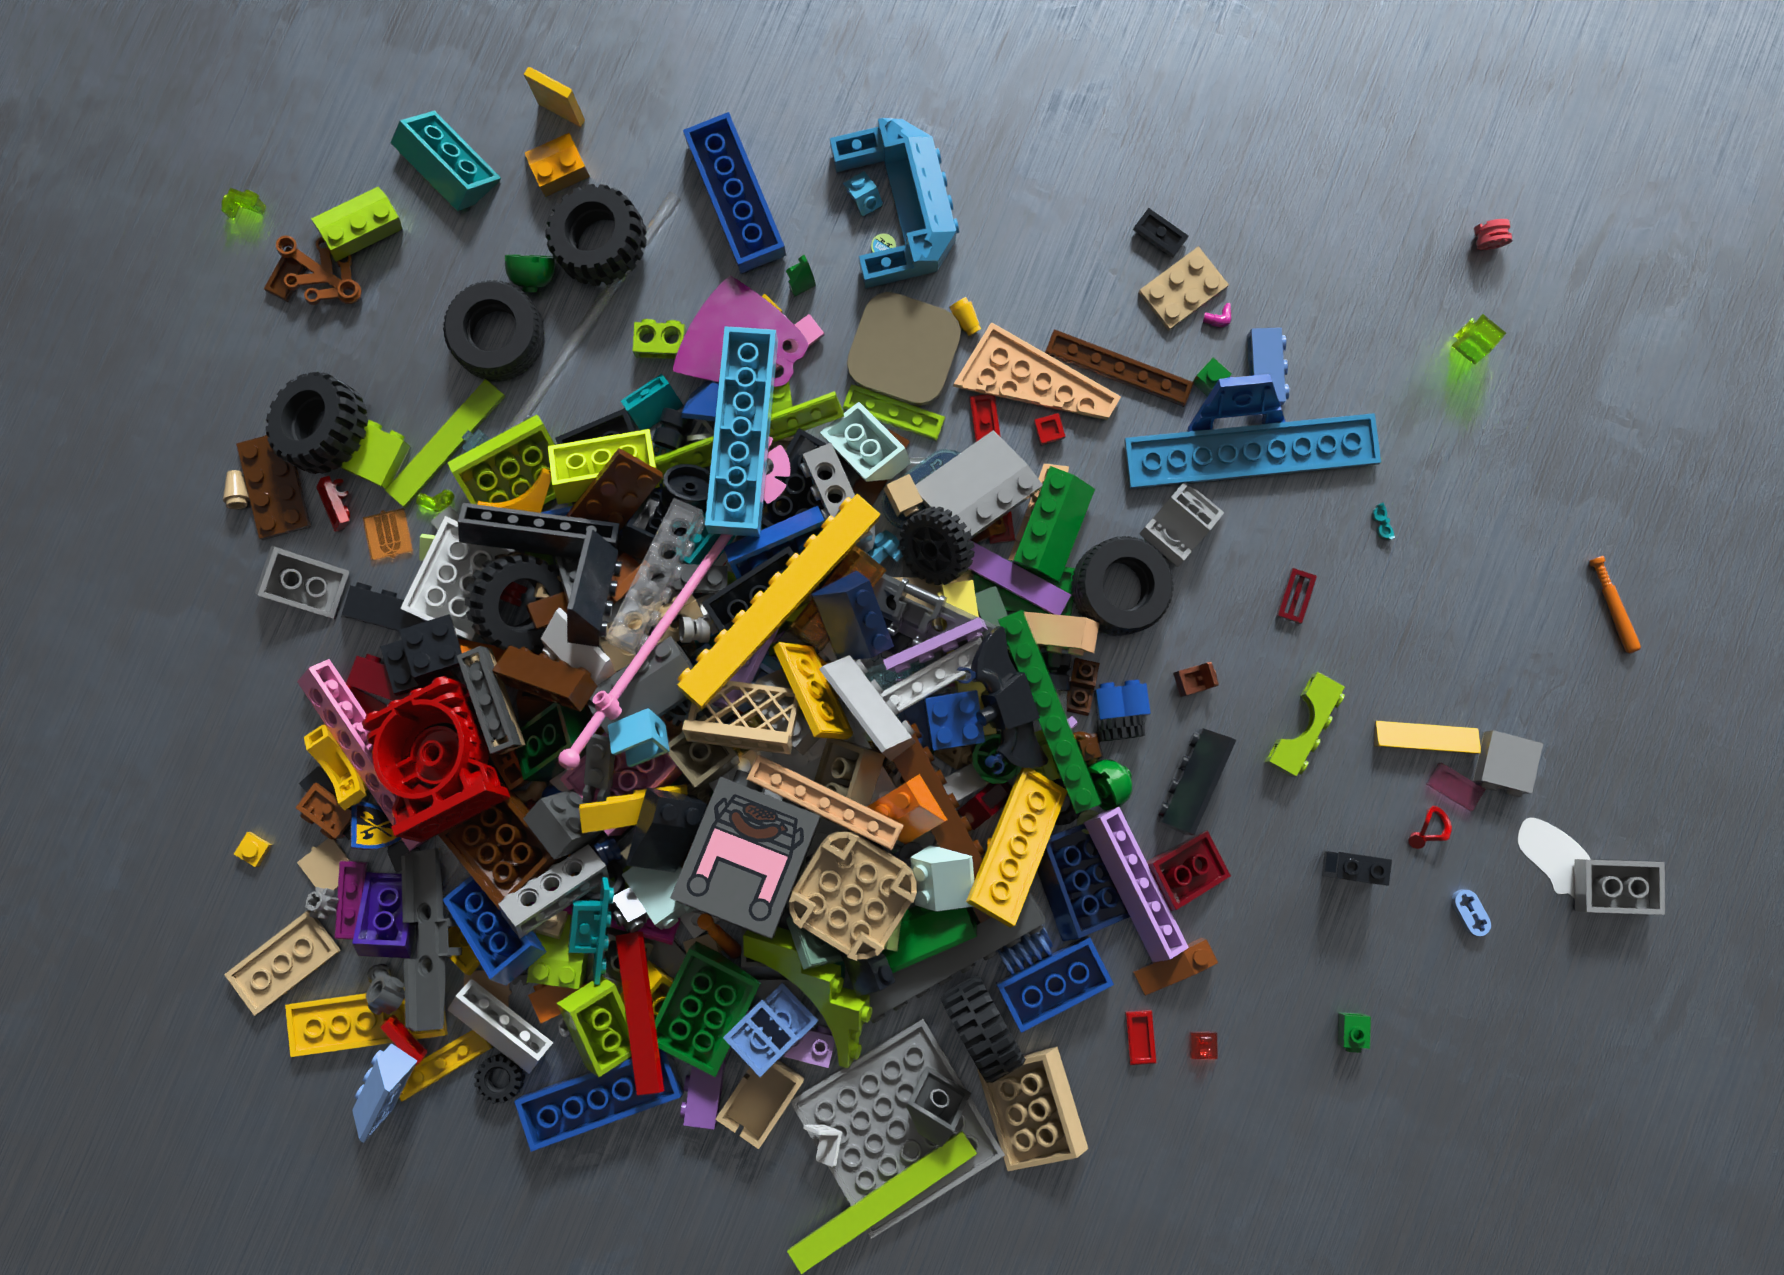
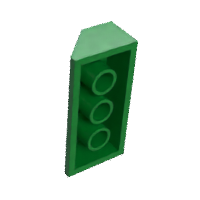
M1050 466L1012 563L1059 583L1095 488L1071 473Z
M920 906L907 909L901 919L897 951H882L888 960L892 973L977 937V915L972 907L933 911Z

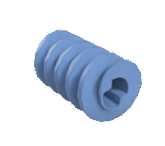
M1043 927L1040 933L1037 932L1030 935V938L1025 934L1021 936V942L1010 948H1007L1005 945L1003 946V952L999 949L997 952L1007 971L1014 975V966L1024 970V961L1028 962L1031 966L1034 965L1033 956L1040 961L1043 960V951L1051 956L1053 944Z

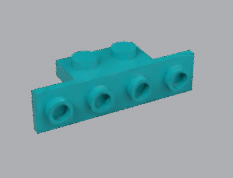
M602 877L600 901L573 900L568 950L569 953H594L592 972L594 984L600 985L601 974L606 972V958H603V951H608L609 937L605 935L606 927L611 926V911H608V904H613L614 888L609 887L608 877Z

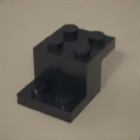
M450 614L400 629L399 632L402 640L380 646L395 696L432 684L434 679L445 677L443 671L460 666L457 655L462 654V650Z

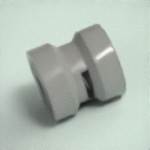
M681 617L679 622V638L681 643H690L692 640H697L699 643H708L710 639L709 618L699 617L698 619H691L690 617Z

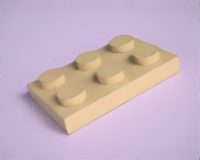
M1198 246L1141 288L1138 293L1167 330L1170 331L1225 290L1229 284Z

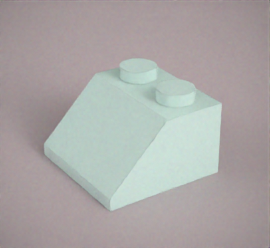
M929 845L910 857L911 869L916 878L917 886L916 906L933 911L973 907L966 902L974 883L972 856Z

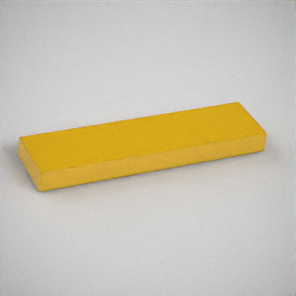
M474 1030L469 1031L425 1057L417 1064L399 1099L401 1102L492 1049L494 1046Z

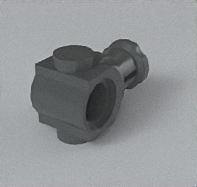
M373 965L367 972L368 981L371 983L366 993L368 1008L377 1015H380L382 1012L390 1015L400 1007L405 998L404 984L398 978L391 977L390 968L387 965Z

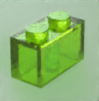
M1482 314L1476 320L1471 318L1456 332L1454 337L1457 340L1452 344V347L1475 365L1493 350L1506 332Z

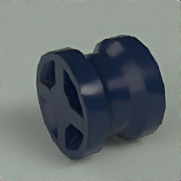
M612 836L607 837L600 844L596 842L591 845V848L606 867L611 861L617 862L622 860L620 848Z

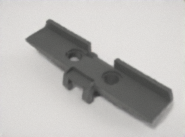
M846 559L838 578L839 580L856 570L868 578L883 617L893 621L891 626L888 627L889 634L895 636L900 632L914 639L913 646L926 641L927 638L931 639L978 618L947 603V597L943 595L940 597L909 583V580L906 578L899 581L854 559ZM907 593L935 606V609L932 610L906 598ZM890 595L895 596L896 609L888 605V597ZM938 617L944 618L947 622V628L943 631L936 629L934 626V620ZM986 620L984 622L988 630L981 632L983 635L980 637L982 641L997 627ZM965 639V640L959 642V643H958V646H959V647H957L956 649H958V648L962 647L963 645L969 643L968 640Z
M438 848L408 852L401 856L403 923L416 924L417 959L404 960L405 1028L412 1032L443 1029L445 957L462 955V947H449L448 928L458 927L454 918H444L443 891ZM428 907L431 909V916L429 915Z

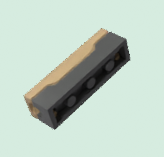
M479 646L457 655L490 754L503 755L525 746L505 685L492 671L497 664L492 648Z

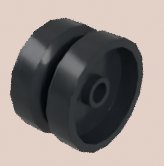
M691 464L675 465L669 468L663 476L662 491L658 501V509L661 515L673 524L693 528L707 510L710 472L705 468Z

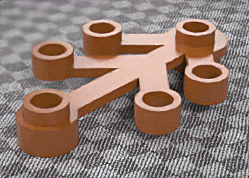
M286 235L278 238L276 248L280 256L293 258L313 272L302 275L287 274L284 277L287 289L294 291L300 285L328 283L334 287L323 290L307 289L304 296L306 302L310 305H317L321 300L338 298L345 304H353L360 299L362 294L361 287L356 281L352 280L351 255L347 256L349 260L346 263H342L340 260L337 261L338 266L341 267V280L333 274L329 249L327 247H319L321 243H324L322 237L316 240L321 265L298 250L297 243L293 237ZM287 246L292 247V250L289 252L283 251ZM290 279L297 280L294 285L288 284ZM346 290L353 291V294L349 296L344 293ZM312 293L317 295L315 299H309L308 296Z

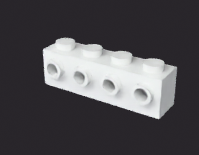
M470 979L461 989L448 1008L449 1012L529 1074L553 1044L550 1039L473 979Z

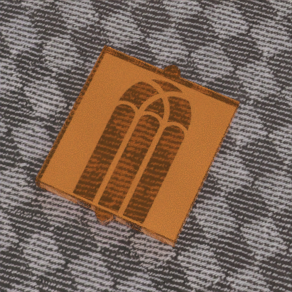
M404 508L388 512L382 510L379 514L363 517L371 560L389 556L395 558L398 554L413 551Z

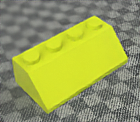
M650 429L548 446L552 486L557 503L576 502L618 448L657 469Z

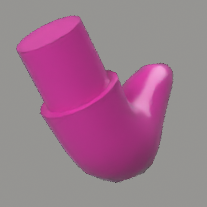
M1227 303L1224 306L1222 315L1205 312L1203 322L1212 324L1215 327L1228 326L1231 323V304Z

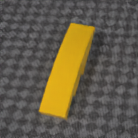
M687 784L652 788L688 794ZM646 789L634 790V794L607 797L606 801L579 804L582 833L636 825Z

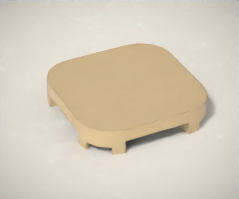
M849 830L836 831L823 840L793 887L789 897V912L794 920L793 922L800 929L803 927L847 954L848 958L856 961L857 959H869L875 955L878 956L884 950L888 939L910 904L914 902L917 894L916 878L912 869L903 861L861 835Z

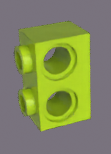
M643 319L641 322H634L633 353L636 358L675 360L687 329L684 324L676 320L656 323L652 319ZM653 334L654 338L651 342L644 343L642 342L643 336ZM670 335L679 336L678 341L674 344L666 342Z

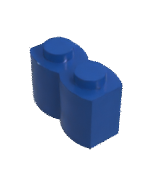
M1140 680L1124 681L1125 686L1115 687L1114 682L1099 684L1100 689L1094 690L1097 721L1151 714L1147 683L1140 684Z

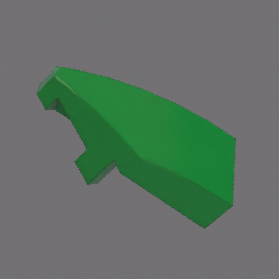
M805 255L798 259L800 263L786 270L790 278L788 281L789 288L794 297L816 286L812 270Z

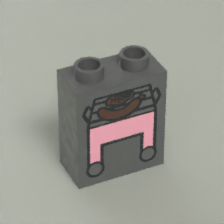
M737 770L733 781L723 777L719 778L670 898L678 903L773 940L819 826L820 816L784 797L781 801L763 794V787L747 780L749 773Z

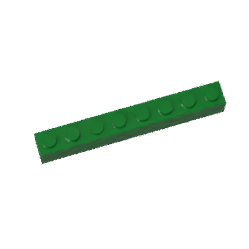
M1024 610L998 619L1000 626L1005 628L1006 642L1018 671L1026 674L1040 716L1038 721L1076 814L1100 805L1101 800Z

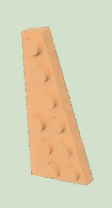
M992 322L953 385L956 388L1108 420L1121 398L1116 393Z

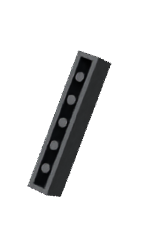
M470 503L462 504L458 518L459 543L580 558L588 528L597 532L617 550L619 545V523Z

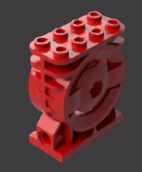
M444 676L438 677L432 681V684L411 691L409 696L390 702L387 705L388 707L367 714L362 721L363 729L370 731L366 738L368 743L373 744L372 755L375 772L384 787L397 795L392 807L396 824L391 826L395 837L422 843L511 798L508 789L501 786L495 767L487 765L489 748L481 725L476 721V712L470 710L473 706L472 700L465 696L468 693L467 686L456 680L447 679ZM443 723L455 725L457 731L450 729L448 727L435 725ZM420 781L437 785L433 789L427 788L422 784H418L414 788L412 787V785Z

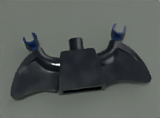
M997 626L980 644L973 658L971 669L966 667H959L957 671L966 672L965 679L957 680V682L965 684L971 681L981 682L986 688L981 694L984 708L976 713V718L982 726L990 723L992 728L1000 729L1001 742L995 751L996 756H988L985 760V765L989 768L996 763L991 770L996 775L1004 770L1002 760L1023 768H1036L1048 763V758L1039 745L1034 732L1033 721L1039 719L1040 716L1026 674L1024 672H1016L1008 655L1005 628Z

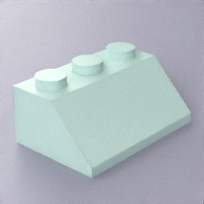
M860 402L846 411L844 417L836 419L820 432L821 436L828 443H832L833 448L866 482L892 479L911 464L905 447Z

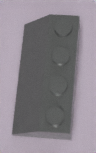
M671 636L654 647L619 697L618 702L622 709L621 714L614 720H609L605 717L600 724L608 736V725L647 708L660 718L688 699L678 690L677 684L679 681L677 679L685 669L689 668L692 670L693 666L684 650ZM629 664L597 685L598 687L587 702L593 715L597 711L593 703V697L600 691H605L609 694Z

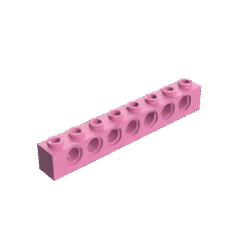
M330 659L308 668L297 683L391 824L395 825L396 821L392 807L397 795L384 787L375 772L372 755L373 744L368 743L366 738L370 731L363 729L362 726L366 713ZM404 838L401 839L403 840L409 851H411L412 849L429 841L431 838L427 839L422 843Z

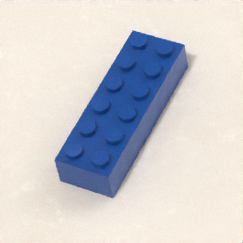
M724 113L684 129L683 133L740 274L786 256L784 243L730 113Z
M659 1049L664 1091L660 1093L637 1095L631 1056L601 1077H597L589 1071L520 1096L514 1102L530 1151L532 1152L680 1098L684 1094V1090L672 1055Z

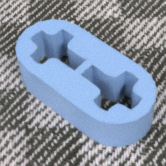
M1461 889L1456 891L1452 896V905L1467 932L1475 936L1486 935L1491 929V921L1477 895L1470 890ZM1462 895L1470 897V900L1467 902L1471 909L1470 911L1466 906L1460 905ZM1472 915L1477 920L1483 921L1480 925L1481 930L1472 927L1475 924Z

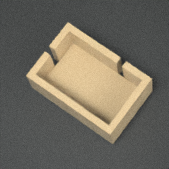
M780 1060L775 1062L761 1077L749 1067L715 1120L734 1133L741 1124L744 1128L739 1136L759 1149L802 1085L805 1077Z

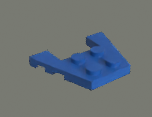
M1271 375L1219 379L1188 426V432L1213 429L1214 419L1263 414L1262 424L1286 422Z

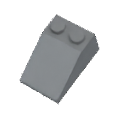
M271 546L255 594L334 619L350 571Z

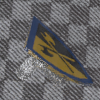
M359 802L351 806L350 848L377 850L389 847L399 842L401 838L394 836L391 828L393 825L381 807L366 802Z

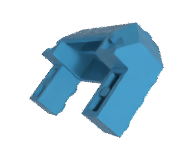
M880 118L878 119V127L830 138V148L836 172L884 161L905 242L903 246L859 256V266L865 289L937 272L955 244L956 234L959 233L957 219H953L952 216L953 202L951 195H947L945 187L948 186L945 172H941V155L939 148L935 149L933 137L903 119Z

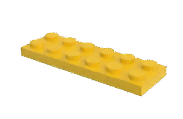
M1022 767L1017 775L966 900L968 904L1010 928L1016 925L1067 794L1065 788L1032 768Z
M366 993L285 1005L290 1057L393 1043L380 1028L384 1021L392 1014L405 1026V998L400 1007L390 1015L384 1012L380 1015L373 1013L368 1008ZM445 1004L443 1029L410 1031V1033L416 1039L447 1035Z

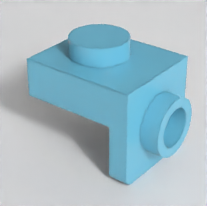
M865 171L843 183L862 216L883 205L877 186Z

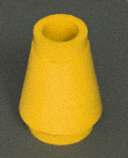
M966 297L949 307L968 336L981 329L972 302H969Z

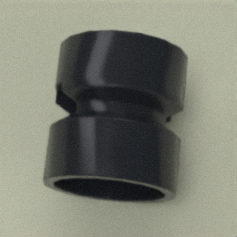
M663 408L659 419L661 427L656 428L652 442L671 450L684 447L687 441L684 435L690 433L694 419L682 418V412L671 408Z
M1041 653L1056 692L1070 691L1071 676L1067 674V671L1071 670L1072 655Z

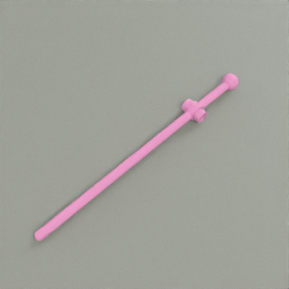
M720 535L610 693L607 694L605 691H600L593 697V703L597 711L572 747L560 753L558 760L563 768L567 770L575 769L580 763L579 754L605 717L609 720H614L621 714L622 709L619 706V697L733 535Z

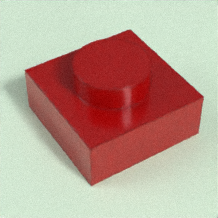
M1059 413L1034 420L1040 445L1065 439L1066 436Z

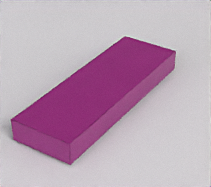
M340 861L337 895L339 901L337 902L335 939L353 940L368 862Z

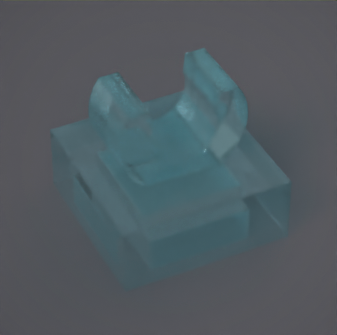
M480 429L474 434L467 430L462 436L466 441L462 448L468 452L490 440V438Z

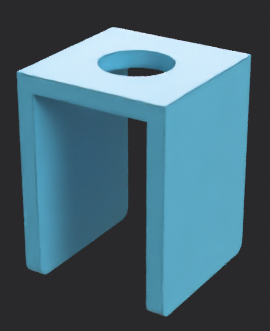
M649 708L608 725L611 753L617 755L625 751L626 762L629 767L670 752L666 724Z

